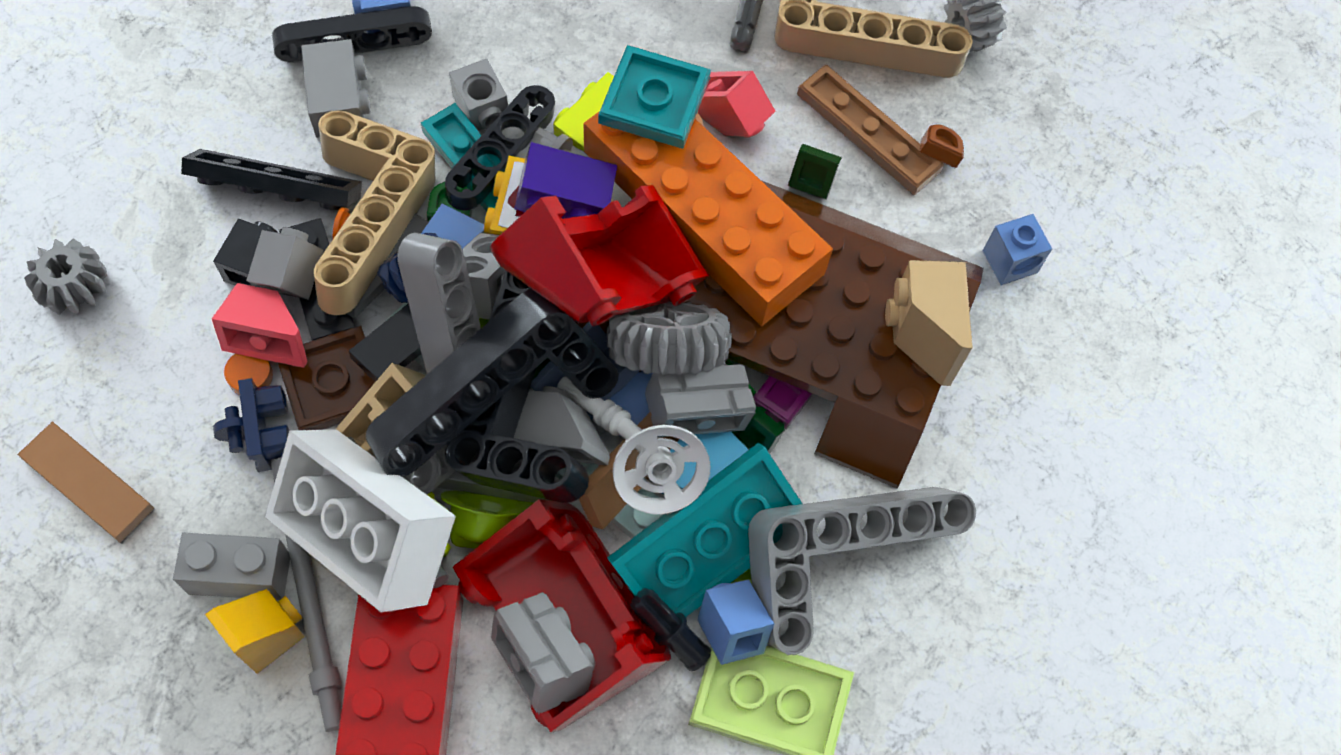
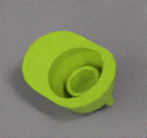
M444 491L440 495L441 500L451 505V513L456 516L450 533L451 542L457 547L474 549L533 504L532 502L480 495L466 491Z

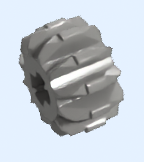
M947 0L948 3L944 5L947 19L944 22L956 24L967 29L973 40L969 52L986 49L1002 40V31L1006 29V23L1003 20V15L1006 11L1001 7L1002 0Z
M74 238L66 245L55 239L52 249L48 251L37 247L40 258L26 261L27 269L30 273L24 277L26 286L32 292L34 300L40 306H48L52 312L58 315L66 308L78 314L80 304L84 302L95 306V299L92 295L94 293L106 292L105 284L102 280L108 276L107 270L99 260L100 257L97 252L89 246L84 247L81 242Z

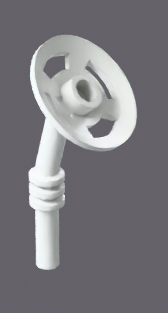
M566 376L560 380L557 388L567 391L570 394L569 399L592 414L596 424L601 425L603 429L609 431L613 436L621 435L626 440L616 454L613 464V479L617 492L628 505L648 514H668L685 508L699 497L706 487L710 476V459L704 444L696 435L684 428L673 425H657L642 430L631 420V414L627 410H623L621 406L616 405L614 401L610 399L604 401L601 398H588ZM657 436L676 437L678 439H681L688 445L682 447L679 443H677L674 440L666 438L657 439ZM667 447L675 450V452L671 453ZM635 448L639 452L636 459V468L625 471L627 458ZM684 462H696V469L692 479L681 490L676 481L684 471ZM648 475L651 481L646 480L644 477ZM638 484L649 492H664V497L644 496L633 488Z

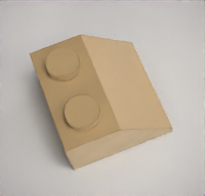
M909 260L903 277L896 278L894 298L887 300L885 310L886 325L893 326L894 344L941 386H951L972 350L966 262Z

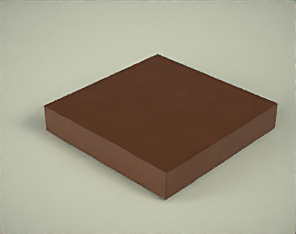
M361 325L304 343L303 346L308 361L304 368L278 363L298 430H323L340 424L375 383L350 358L349 350L365 338Z

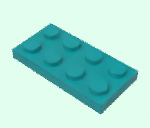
M757 443L708 480L703 492L695 501L678 511L662 515L608 556L607 559L634 596L643 588L651 589L675 614L682 613L687 617L702 605L707 589H711L721 583L730 584L751 568L749 524L759 511L803 503L767 449L760 443ZM782 523L773 532L774 543L780 540L782 536Z

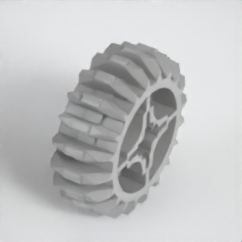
M667 302L614 315L609 319V326H607L606 332L609 357L615 360V363L620 366H627L632 371L642 370L646 374L661 373L662 376L665 374L681 376L682 373L698 374L700 370L710 371L724 364L725 359L728 358L732 338L730 322H728L726 315L720 313L715 308H708L705 305H694L691 302L682 303L678 306H674L672 302Z

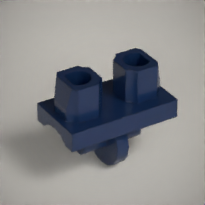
M252 378L239 380L242 417L239 416V408L237 406L226 407L224 409L226 419L220 420L213 425L214 438L219 441L228 442L231 453L242 452L244 450L243 440L245 439L247 457L249 460L255 461L257 472L272 470L271 460L282 457L290 429L287 425L266 428L265 418L288 414L286 394L281 385L257 388Z

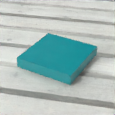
M627 45L598 114V124L683 149L710 80L711 69Z

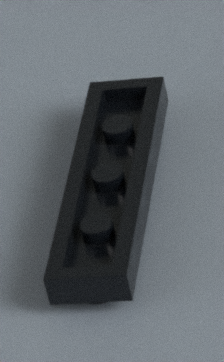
M198 149L182 157L181 174L197 177V182L205 185L228 183L237 185L238 190L244 193L259 194L267 191L279 194V198L284 201L302 202L306 199L320 202V207L336 211L341 207H349L361 198L362 181L205 149Z

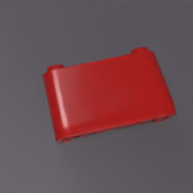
M654 185L640 186L635 191L636 196L624 207L620 205L618 200H615L598 214L562 219V216L566 212L557 196L542 197L490 245L492 254L503 269L577 322H590L592 326H597L614 315L670 301L674 306H678L696 295L697 290L695 286L708 277L707 272Z
M538 499L452 568L460 580L458 586L462 595L470 603L494 607L496 611L516 602L521 604L524 599L544 592L555 608L562 607L566 611L571 624V633L578 644L586 643L591 649L595 660V669L592 673L589 690L585 695L566 703L562 701L559 706L540 714L535 711L531 704V710L537 721L544 727H547L551 733L564 729L653 673L671 659V653L666 645H659L654 640L655 633L631 609L630 602L635 597L607 559L610 556L609 552L581 511L570 503Z

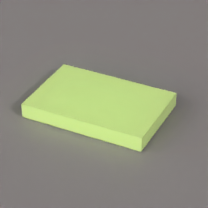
M768 645L764 654L721 665L711 647V652H709L711 655L706 662L688 725L782 755H834L854 672L800 655H787Z

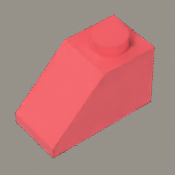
M753 71L711 72L710 80L697 111L703 120L724 136H744L745 138L758 134L765 127L764 122L776 112Z
M237 283L212 317L222 351L304 368L308 361L300 331L279 292L263 287Z

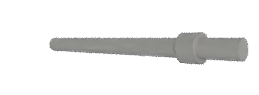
M282 458L271 462L274 482ZM285 534L313 672L309 674L312 694L319 698L325 731L332 732L339 730L342 712L338 690L342 688L339 669L332 665L309 553Z

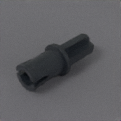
M641 589L631 600L630 606L655 633L654 640L659 645H666L689 671L701 668L710 658L711 654L709 652H711V648L689 628L687 618L682 613L675 614L653 590Z

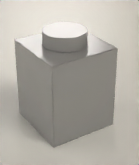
M282 227L281 233L262 230L246 281L263 288L276 290L279 294L309 300L315 281L314 268L321 258L324 249L307 242L309 235L296 229Z

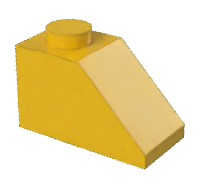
M268 589L214 607L205 614L234 654L257 674L305 637L296 626V623L303 619L297 609L286 596L277 601Z

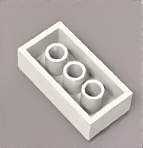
M336 429L289 431L265 518L380 612L428 605L456 517L403 477L387 475L377 458Z

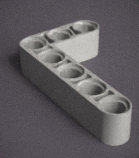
M414 232L408 234L402 240L397 256L425 369L428 374L480 330L481 326L461 245L453 240ZM495 407L487 413L486 418L493 413ZM447 444L416 471L403 478L425 494L432 492L456 471L447 463L445 456Z
M928 487L776 507L759 511L749 524L748 535L751 583L774 622L767 644L787 655H797L807 649L813 639L814 628L809 556L964 533L972 527L976 519V507L971 497L965 493L940 487ZM948 503V511L944 517V509ZM908 508V517L903 523V514ZM867 513V523L861 530V519ZM825 518V529L818 537L817 527L820 521ZM782 523V536L780 540L774 543L773 532ZM785 572V582L779 590H776V581L779 575ZM785 620H788L789 623L786 632L779 637V628L781 624Z

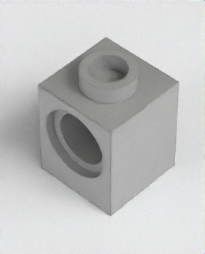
M486 58L449 72L453 98L458 107L478 131L488 129L508 106L507 95L488 59Z

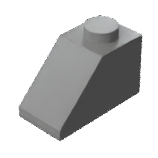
M545 386L542 391L528 392L514 435L515 439L558 447L565 450L579 463L608 465L610 455L584 408L569 399L570 394L567 391L552 386Z

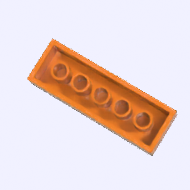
M599 112L583 123L584 153L590 158L617 165L614 182L631 199L636 196L635 191L640 186L654 185L705 271L761 327L825 275L833 248L696 119H694L683 149L598 124Z

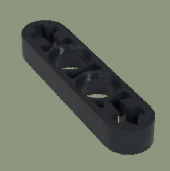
M408 6L283 24L272 32L274 55L278 59L285 62H302L301 45L351 39L354 52L357 54L422 44L432 36V28L429 14L425 9L417 6ZM368 30H382L377 33H363ZM330 35L341 36L336 39H324V37Z
M532 85L521 90L451 169L445 178V198L453 208L468 211L479 206L494 189L497 172H505L508 156L516 157L530 143L539 127L545 129L554 117L555 97L549 89L540 85ZM529 105L535 107L534 110L530 113V119L527 118L529 112ZM508 127H516L522 130L524 135L518 139H509L502 134V131ZM484 154H493L501 162L496 166L486 167L478 162V158ZM472 174L475 176L472 181V191L469 189H464L462 192L457 191V186L465 188L471 182Z

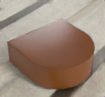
M936 124L929 126L921 138L920 152L957 168L964 157V144L961 137L954 130L944 125Z

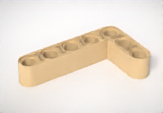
M780 0L774 33L777 45L789 52L944 78L957 76L962 71L973 43L972 36L967 29L956 24L817 2V0Z
M331 111L324 114L318 122L322 158L333 167L373 181L314 268L319 307L322 311L331 315H344L351 312L357 306L377 275L379 266L388 258L412 217L418 212L435 184V151L431 143L422 138L349 112Z

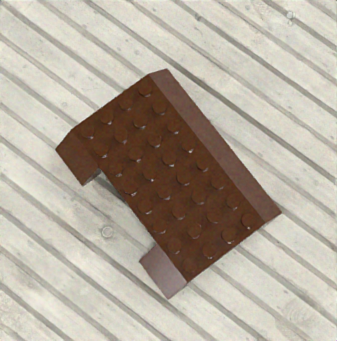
M762 181L833 248L825 275L762 327L709 274L708 277L695 286L697 290L696 295L684 303L691 302L694 305H705L708 308H715L728 317L732 338L727 359L835 403L815 450V455L898 489L922 436L941 385L894 344L893 326H887L885 320L887 300L894 298L896 278L903 277L909 260L966 262L970 311L981 284L984 268ZM609 320L599 324L605 333L607 332V326H609ZM588 322L579 323V325L583 328Z

